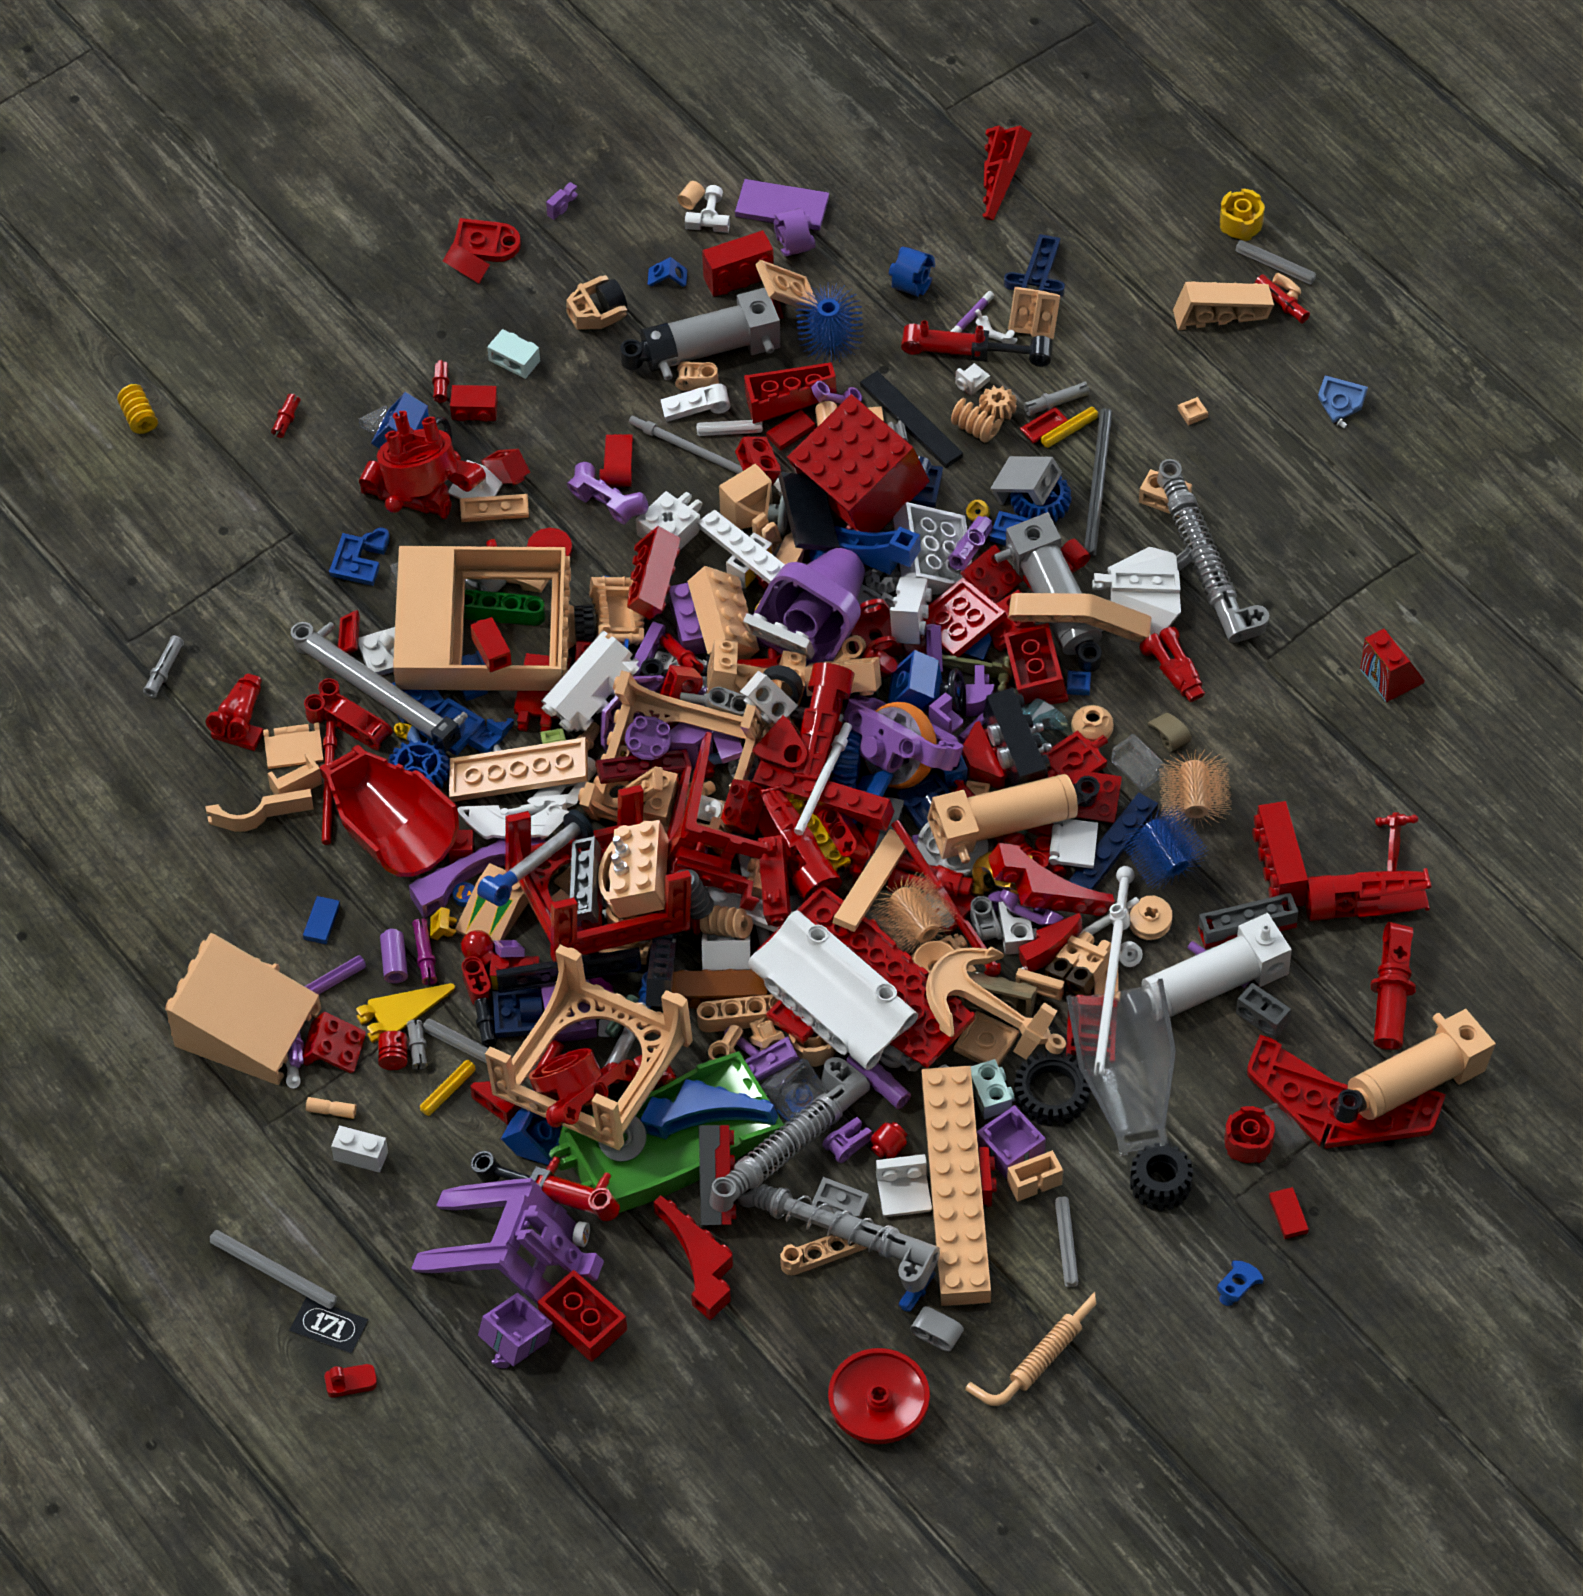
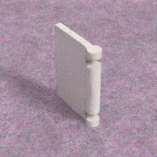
M1073 819L1053 823L1049 863L1051 865L1061 864L1094 868L1098 823Z

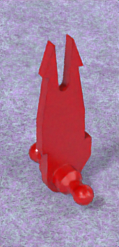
M1393 812L1392 815H1388L1386 818L1378 817L1375 819L1377 826L1387 825L1390 827L1387 871H1397L1401 826H1405L1407 823H1417L1419 820L1417 815L1406 816L1399 812Z

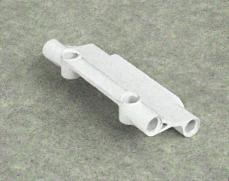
M798 910L788 916L777 933L762 948L756 951L748 961V967L764 980L766 988L773 996L781 1000L789 1010L792 1007L793 1013L801 1017L805 1024L811 1026L813 1031L842 1055L849 1052L850 1056L866 1070L872 1069L879 1062L885 1047L909 1029L918 1018V1013L897 996V990L893 985L829 932L826 927L815 925Z

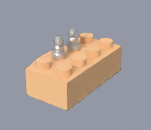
M660 820L644 821L641 824L632 826L623 825L614 829L613 841L601 859L598 870L599 888L607 905L618 918L664 910L669 838ZM608 872L610 878L609 892L606 891V879Z

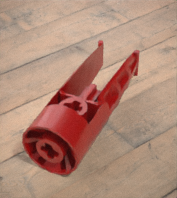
M831 663L813 664L808 690L813 694L810 707L804 711L800 738L807 748L808 757L801 767L796 768L794 777L818 780L833 748L831 744L835 736L839 735L842 727L839 717L843 700L849 699L855 677V673L852 670ZM798 747L796 762L802 757L800 747Z
M781 785L760 790L765 806L762 807L758 825L764 837L782 835L786 845L788 874L803 902L821 885L833 893L837 892L842 880L829 859H826L816 843L817 840L809 827L806 826L803 835H797L794 832L801 816L781 791Z
M1424 868L1423 872L1376 871L1358 872L1349 875L1307 877L1308 884L1305 904L1309 921L1352 916H1377L1425 908L1426 911L1430 910L1425 889H1430L1432 886L1427 868Z

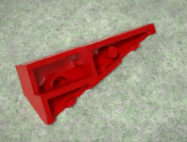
M1000 125L986 129L985 135L988 136V144L985 145V150L988 152V159L984 161V188L987 190V194L983 198V203L986 205V212L983 214L985 219L994 220L1031 138L1032 133L1020 125L1009 129H1004Z

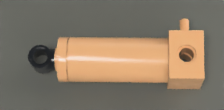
M1062 774L968 798L965 791L960 790L933 797L927 820L941 858L946 859L959 855L961 862L966 864L971 860L969 853L974 851L976 842L1075 818L1078 813V805L1090 807L1096 802L1100 784L1092 776H1083L1077 783L1072 784L1068 775ZM1086 789L1089 790L1091 793L1087 794L1082 790Z
M1467 1009L1447 1019L1440 1013H1436L1433 1016L1434 1022L1438 1025L1435 1035L1352 1077L1348 1082V1089L1340 1092L1333 1110L1334 1116L1343 1123L1354 1122L1358 1113L1368 1120H1373L1452 1078L1460 1085L1486 1071L1496 1043Z

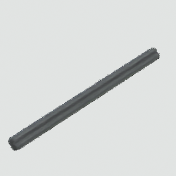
M1105 408L1100 410L1084 546L1092 557L1096 555L1112 420V410Z

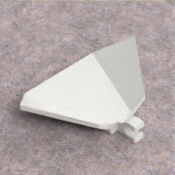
M1148 547L1108 567L1109 574L1094 573V580L1092 581L1093 590H1103L1106 587H1110V601L1151 616L1150 635L1157 633L1159 636L1161 630L1170 627L1181 614L1179 571L1177 570L1176 555L1172 552Z

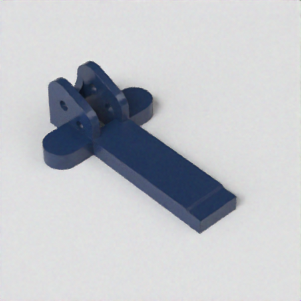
M1039 234L1026 274L1015 272L1005 274L1004 287L1014 290L1015 287L1029 288V285L1038 286L1040 291L1058 294L1062 297L1065 289L1064 283L1059 280L1049 279L1061 238Z

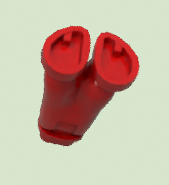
M245 674L220 704L218 711L211 712L207 716L205 722L211 732L219 737H223L227 730L228 738L235 741L246 737L249 731L248 724L252 717L253 708L261 691L260 684L262 679L259 676Z

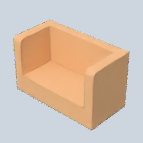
M310 753L305 754L306 765L278 779L272 771L267 773L270 789L274 795L313 789L322 784L320 768Z

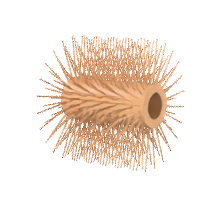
M1194 755V760L1188 761L1187 759L1185 763L1179 764L1182 766L1176 765V768H1173L1179 771L1169 770L1167 771L1168 776L1159 777L1169 780L1163 781L1162 784L1165 785H1159L1163 786L1161 789L1168 790L1165 791L1166 794L1160 795L1163 796L1161 799L1169 798L1165 800L1171 802L1168 804V807L1173 809L1176 808L1175 806L1180 805L1174 812L1179 808L1181 815L1184 813L1186 816L1183 821L1188 817L1191 818L1190 820L1195 818V821L1196 818L1209 817L1208 812L1216 813L1218 815L1216 817H1219V812L1213 810H1232L1222 809L1231 807H1221L1219 809L1220 806H1217L1225 804L1222 801L1224 799L1220 801V798H1223L1222 795L1225 796L1223 793H1220L1223 791L1221 790L1223 788L1220 787L1229 790L1226 788L1229 786L1225 785L1230 784H1227L1228 781L1219 782L1225 781L1224 777H1228L1225 775L1229 774L1221 772L1222 769L1218 770L1214 764L1208 766L1214 763L1212 762L1213 760L1210 763L1204 764L1202 761H1199L1200 758L1195 760ZM1160 772L1163 775L1159 776H1165L1166 774L1164 772ZM1215 772L1224 773V774H1220V775H1223V776H1219V775H1217V773H1215Z
M901 881V888H897V891L895 890L890 895V898H884L889 899L886 900L889 903L883 906L879 905V908L885 907L887 908L885 911L888 910V912H885L886 914L880 917L883 921H886V925L884 924L883 926L885 927L884 929L891 930L889 931V937L892 934L895 938L900 933L904 936L897 941L902 943V945L897 946L899 948L910 941L914 942L911 947L916 942L917 944L920 942L919 945L921 946V943L933 940L938 935V932H943L939 931L943 930L939 927L948 925L941 922L947 916L944 918L939 916L947 910L945 906L938 905L941 903L939 898H942L938 896L939 893L937 896H932L935 894L934 892L931 895L929 894L928 897L925 895L931 889L928 885L929 882L920 891L922 887L917 889L914 883H912V888L911 886L908 888L907 881V886L902 888Z

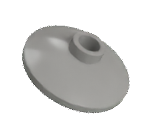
M636 1116L624 1132L628 1138L620 1151L598 1142L602 1152L610 1159L628 1161L638 1156L643 1150L646 1143V1130L643 1123Z

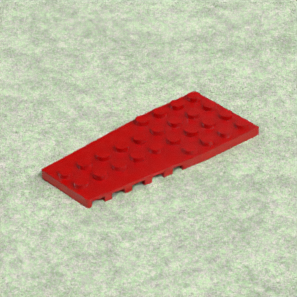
M821 885L797 910L815 925L826 927L829 932L893 985L897 990V996L918 1013L916 1022L892 1040L890 1045L928 1068L975 1020V1013L966 1009L962 1005V1001L956 996H948L946 1000L953 1017L954 1036L949 1037L939 1028L940 1024L931 1011L927 1000L926 983L929 972L925 968L919 967L906 951H901L887 934L865 916L855 932L834 924L833 918L844 901ZM781 926L757 950L762 948L777 933Z

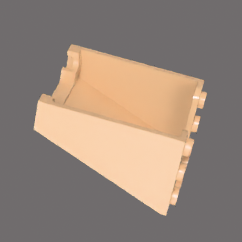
M210 933L206 941L203 940L200 944L196 959H192L189 963L188 973L184 979H180L177 985V992L173 998L168 1000L165 1010L167 1011L168 1023L170 1024L171 1036L173 1037L175 1047L279 1085L284 1077V1074L279 1072V1069L283 1063H287L289 1049L306 1020L310 1022L312 1017H317L321 1010L319 995L219 936Z

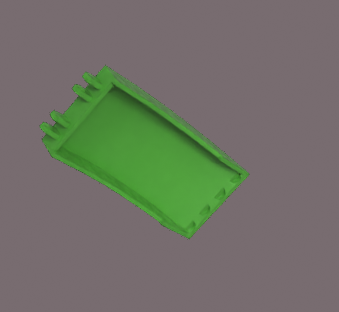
M738 1051L699 1064L692 1071L652 1091L636 1114V1117L641 1119L651 1097L667 1098L674 1103L685 1079L699 1080L712 1087L720 1086L736 1094L744 1093L757 1100L765 1099L769 1101ZM778 1116L775 1125L748 1120L708 1122L669 1135L667 1140L646 1134V1143L643 1150L638 1156L628 1161L610 1159L602 1152L598 1141L563 1126L558 1142L560 1145L550 1150L549 1154L551 1158L567 1156L560 1160L558 1170L574 1168L582 1182L581 1184L596 1188L605 1172L611 1174L606 1189L611 1192L620 1205L619 1213L652 1202L660 1195L662 1197L700 1180L699 1126L729 1125V1130H734V1145H730V1155H734L735 1160H737L760 1143H763L765 1139H769L770 1135L785 1125ZM623 1133L624 1142L628 1138L626 1133Z

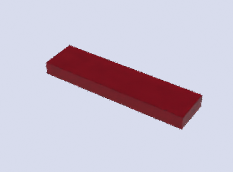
M687 749L667 751L662 757L654 760H642L636 756L596 760L595 763L601 784L635 780L655 766L678 775L682 774L686 765L691 766L692 771Z

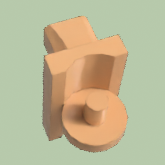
M760 1018L750 1023L754 1035L750 1036L749 1040L751 1044L760 1047L761 1051L785 1038L783 1032L776 1030L770 1020L765 1021L764 1018Z

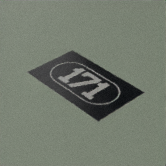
M306 1297L289 1331L352 1354L369 1319L337 1307L328 1309Z

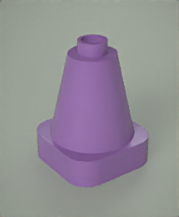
M843 548L831 549L807 565L800 562L787 563L769 583L754 613L764 616L769 623L775 624V622L785 625L790 632L796 633V631H799L809 636L808 639L811 641L815 653L812 660L806 658V666L815 662L833 661L844 641L849 638L861 614L857 599L865 576L864 565L856 553ZM758 638L763 643H765L766 645H768L769 647L773 648L781 654H783V650L789 651L768 641H765L761 638Z

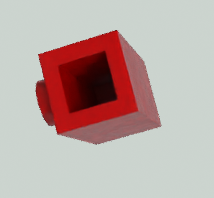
M493 618L479 620L472 624V640L489 672L491 673L512 665L511 652Z

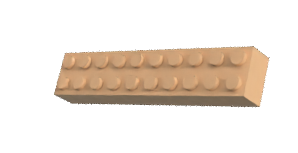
M971 1066L922 1069V1090L936 1246L940 1248L937 1266L941 1306L991 1303Z

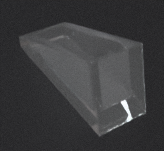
M385 405L359 418L360 428L374 434L380 427L388 411V406Z

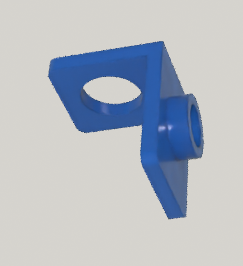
M670 257L649 268L648 285L653 286L670 277L680 286L685 287L687 269ZM675 268L680 271L681 279L676 275Z

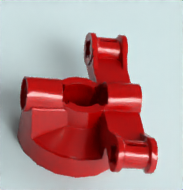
M583 1048L567 1052L543 1063L534 1069L528 1078L534 1091L557 1101L546 1112L548 1124L551 1127L557 1128L565 1123L567 1125L576 1124L582 1105H592V1099L596 1093L608 1098L607 1086L617 1084L621 1080L632 1081L637 1074V1068L632 1060L627 1059L619 1064L615 1062L608 1063L600 1069L592 1050Z

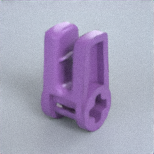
M856 1117L840 1129L830 1133L823 1141L822 1146L826 1150H830L836 1156L835 1159L839 1163H843L871 1140L872 1131L869 1128L861 1131L862 1122Z

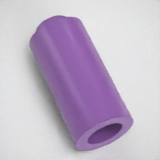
M388 929L380 935L384 980L388 983H401L408 978L404 935L397 929Z

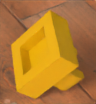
M441 907L430 917L429 938L439 940L443 935L452 937L456 933L455 929L449 927L457 922L456 918L449 917L450 909Z

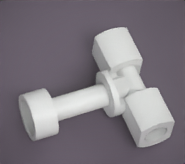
M710 185L706 188L705 199L708 201L706 209H703L701 213H686L685 229L701 230V227L705 226L713 227L714 232H729L730 216L718 215L715 211L716 203L721 201L723 190L719 186Z

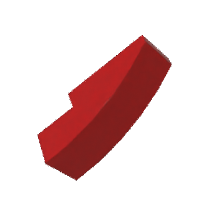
M1080 913L1037 930L1036 940L1018 947L1019 959L1025 970L1035 972L1043 968L1068 943L1071 935L1075 937L1080 935L1083 931Z

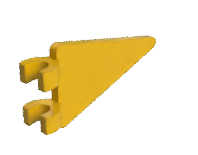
M449 983L368 1000V1005L356 1008L359 1014L356 1016L361 1025L369 1022L373 1017L378 1021V1023L367 1026L370 1032L367 1033V1036L373 1043L378 1041L379 1035L383 1032L401 1031L404 1029L408 1021L416 1020L455 990V986Z

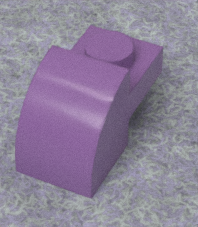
M975 665V684H966V717L980 715L984 711L986 696L994 693V684H989V674H984V665Z

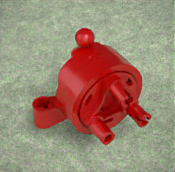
M399 411L400 416H398L397 412L393 414L397 432L390 431L386 433L385 438L387 442L377 452V460L384 485L390 495L385 501V507L389 512H399L403 504L410 505L412 503L413 497L428 495L447 480H450L465 492L471 491L485 480L486 473L479 464L461 461V456L453 448L450 436L446 432L438 430L435 417L424 418L422 422L424 429L413 430V428H410L406 411Z

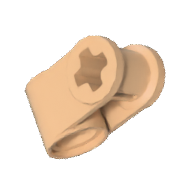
M683 361L678 364L679 377L676 379L675 385L682 391L719 384L717 367L713 363Z

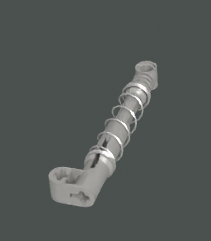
M761 1183L749 1192L743 1193L737 1199L743 1207L755 1206L756 1208H761L777 1219L787 1214L786 1222L793 1216L807 1221V1230L812 1223L829 1229L827 1237L834 1235L847 1240L848 1245L853 1242L869 1248V1252L872 1250L878 1251L881 1257H894L902 1260L898 1272L903 1287L909 1292H919L926 1286L939 1259L940 1248L938 1246L904 1235L895 1227H882L874 1224L870 1218L860 1219L854 1217L850 1211H836L834 1213L829 1203L815 1207L809 1196H802L795 1200L787 1188L780 1187L777 1189ZM802 1198H807L810 1200L811 1205L801 1202L799 1200H801ZM827 1205L830 1207L831 1212L820 1208Z

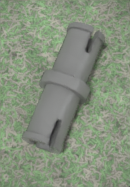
M410 1020L407 1022L409 1035L407 1045L408 1049L411 1050L412 1068L418 1069L417 1064H419V1069H424L428 1066L425 1053L427 1042L423 1038L422 1021L417 1020V1025H415V1020Z

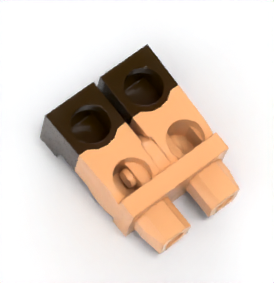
M1083 931L1078 937L1071 935L1068 943L1045 969L1046 976L1064 981V992L1068 990V993L1073 996L1084 995L1090 997L1091 989L1098 979L1104 975L1105 971L1108 970L1111 942L1102 940L1098 946L1093 945L1095 942L1094 937L1086 931Z

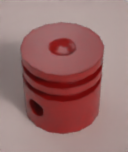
M386 1031L379 1035L378 1064L381 1068L399 1070L406 1067L407 1036L400 1031Z

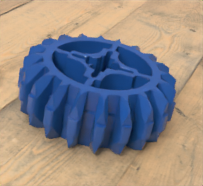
M1060 476L1043 505H1035L1027 492H1011V505L1014 508L1015 514H1020V516L1029 519L1048 512L1052 521L1056 523L1058 517L1063 518L1065 512L1069 510L1071 489L1067 481L1062 480Z
M852 729L847 738L846 748L844 751H841L833 768L832 779L834 783L856 789L862 761L860 756L862 735Z
M421 738L415 743L410 739L408 745L402 742L401 749L394 748V754L389 756L388 763L395 766L397 764L404 765V769L411 772L414 770L421 772L437 788L442 789L443 782L448 780L450 770L449 758L443 749L438 748L437 744L432 745L430 739L426 743H423Z

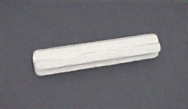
M752 420L697 423L696 426L698 436L761 433L763 430L762 421L753 424Z

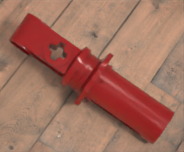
M1392 922L1386 924L1383 932L1382 962L1377 972L1379 978L1373 979L1370 984L1371 990L1374 993H1378L1373 1044L1378 1048L1386 1050H1396L1403 1046L1407 996L1413 995L1416 992L1415 983L1409 981L1412 970L1409 968L1413 928Z

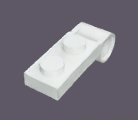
M713 384L661 399L664 417L667 422L709 409L716 414L724 413L730 409L727 389L723 384Z

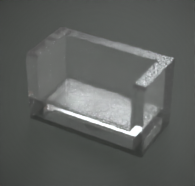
M1132 734L1112 749V762L1141 791L1161 779L1159 777H1163L1159 775H1163L1160 772H1164V765H1161L1164 763L1135 734Z

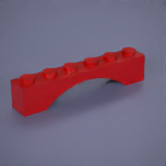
M760 761L752 779L753 783L764 789L781 785V791L788 799L807 802L817 781L794 777L796 771L764 761ZM827 781L817 803L845 814L866 826L882 831H887L895 812L888 798L831 781Z

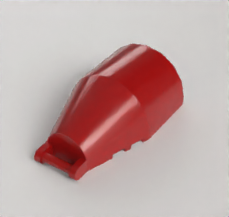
M359 745L351 748L352 751L333 762L319 766L321 776L330 785L344 828L350 837L386 871L398 877H414L432 869L445 858L454 845L459 830L457 807L421 772L416 770L411 772L405 770L403 765L397 764L395 766L390 764L387 759L367 752Z

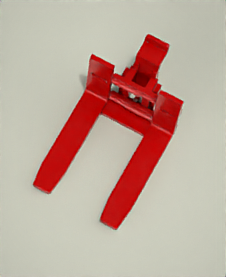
M707 732L700 746L686 807L685 802L691 766L686 765L679 782L667 831L669 838L667 874H673L684 869H692L698 874L704 886H713L723 889L727 893L740 894L739 908L752 912L760 900L758 897L751 896L754 881L747 880L745 876L731 873V861L736 853L761 859L768 845L697 824L712 733ZM697 841L724 850L717 857L692 850Z

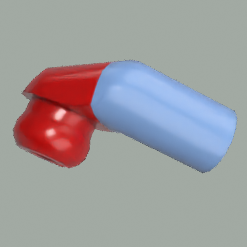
M718 752L708 755L704 778H711L715 773L713 768L716 764H722Z

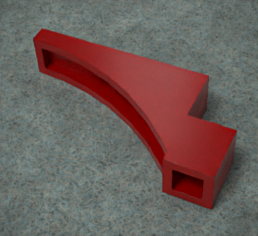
M998 843L988 857L994 880L1015 883L1021 906L1104 916L1115 902L1113 894L1087 889L1055 875L1026 855L1018 845Z
M660 1195L654 1201V1213L673 1232L688 1258L695 1285V1291L691 1294L692 1306L707 1319L711 1320L731 1301L730 1287L720 1278L733 1267L732 1251L726 1245H720L716 1242L708 1230H702L698 1227L691 1216L681 1213L673 1201H667Z

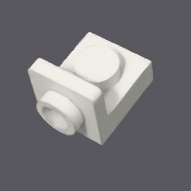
M975 363L965 371L960 368L956 370V385L960 390L966 391L971 396L990 381V375Z

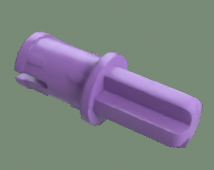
M300 1031L288 1051L290 1065L296 1066V1068L301 1067V1064L304 1063L302 1050L304 1042L301 1040Z

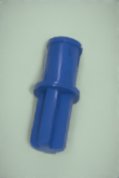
M934 1271L921 1291L914 1293L905 1292L899 1301V1306L903 1311H912L920 1297L926 1294V1288L936 1275Z

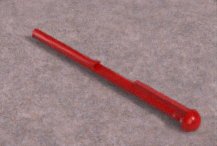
M899 820L894 821L891 824L892 828L924 876L929 879L928 882L936 890V894L939 893V897L944 898L943 900L945 901L943 903L947 904L946 909L948 908L950 911H953L951 912L952 918L955 919L954 921L972 948L987 949L969 921L964 919L943 887V883L937 878ZM993 961L984 965L987 969L984 974L987 976L996 977L1001 972L1000 963Z

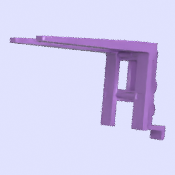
M532 1178L465 1185L443 1190L437 1203L439 1209L464 1210L503 1206L505 1208L490 1243L438 1248L420 1252L416 1255L412 1270L421 1273L499 1269L538 1305V1301L553 1288L542 1277L547 1266L559 1264L569 1273L575 1270L580 1276L589 1277L592 1281H596L604 1260L596 1253L581 1252L573 1244V1232L577 1223L566 1214L567 1211L560 1204L557 1205L541 1190L542 1187ZM531 1225L541 1234V1236L538 1235L533 1229L526 1230L527 1227ZM521 1244L536 1257L533 1268L517 1254Z

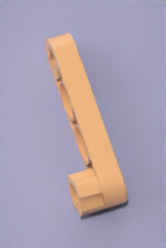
M834 1235L823 1237L799 1247H795L792 1244L786 1245L780 1254L781 1270L787 1275H797L865 1250L867 1247L853 1242L852 1246H849L847 1240ZM835 1241H841L845 1247L842 1250L836 1251L831 1248V1244ZM819 1250L822 1255L818 1259H811L808 1256L809 1251Z

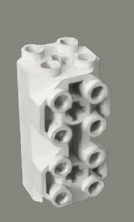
M605 631L598 635L541 701L544 704L541 709L551 717L557 716L561 720L559 722L560 726L568 732L573 730L575 732L579 730L585 731L594 721L591 718L594 713H601L609 704L606 700L608 696H616L613 684L616 676H620L621 670L630 672L633 676L639 669L636 665L639 661L636 658L630 659L633 654L614 637L607 639L605 636L608 633Z

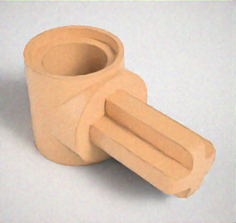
M731 1025L722 1040H717L710 1045L708 1049L709 1060L716 1059L714 1057L717 1054H725L726 1056L735 1053L734 1047L742 1036L743 1030L737 1025Z

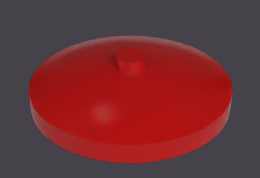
M872 1348L857 1352L845 1359L837 1367L830 1380L828 1402L832 1417L845 1433L865 1443L887 1444L909 1436L921 1425L929 1408L930 1391L924 1372L910 1357L895 1350Z

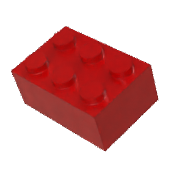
M763 230L702 250L703 278L713 297L762 281L755 265L760 260L774 264L773 247Z
M1049 623L1004 634L1018 694H1022L1025 704L1066 694Z
M572 1270L538 1301V1310L553 1322L552 1327L590 1362L595 1360L627 1331L626 1316L575 1270Z

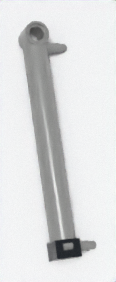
M299 622L291 628V636L297 652L308 654L433 739V743L437 744L438 748L443 749L444 752H447L462 738L459 726L468 718L467 713L462 712L453 720L447 716L442 718L325 639L335 627L332 622L323 626L317 633L313 630L312 625L307 622Z

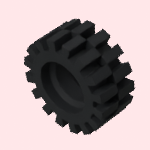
M593 605L574 606L576 641L593 642L595 640Z

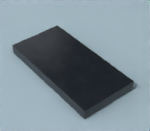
M781 472L778 478L795 548L819 551L840 548L826 492L807 475Z

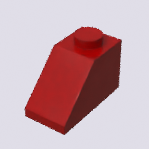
M519 449L498 450L481 460L482 464L502 484H519L525 480L524 476L530 473Z
M490 1081L475 1082L470 1086L472 1099L507 1125L520 1109V1106L493 1095Z

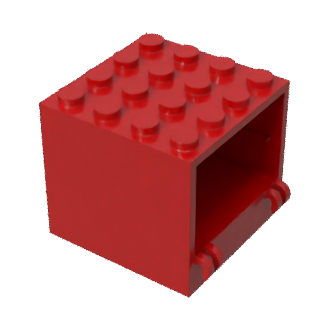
M852 394L787 456L796 474L807 475L826 492L831 514L846 526L845 529L872 533L880 532L893 519L900 508L906 502H910L930 482L914 447Z

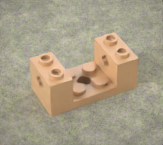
M715 639L707 667L706 693L708 694L714 687H723L740 693L758 671L763 673L767 668L737 664L738 642ZM783 650L779 665L793 669L802 679L803 691L797 703L800 706L805 689L804 668L806 667V654ZM777 679L772 680L786 695L791 696L793 694L792 689L787 683Z

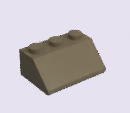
M967 971L969 977L978 985L1024 1017H1032L1037 1000L1036 986L1025 982L1009 981L1003 977L987 976L981 972L973 973ZM960 997V1001H962V1005L966 1009L994 1015L967 999Z

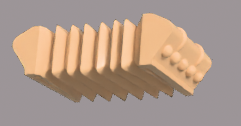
M602 576L590 578L589 597L593 599L592 604H595L594 609H596L595 614L597 615L595 639L602 631L608 633L605 636L607 639L614 637L621 644H624L625 639H629L628 645L635 644L637 646L642 643L644 639V616L627 608L629 587L634 582L631 580V577Z

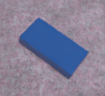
M316 897L303 933L304 940L327 944L340 908V901Z

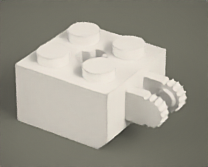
M666 491L648 507L646 514L636 518L637 535L640 538H644L654 528L660 526L681 538L679 543L681 550L700 530L697 524L700 520V514L697 512L703 503L697 499L687 506L692 497L690 493L685 492L677 499Z

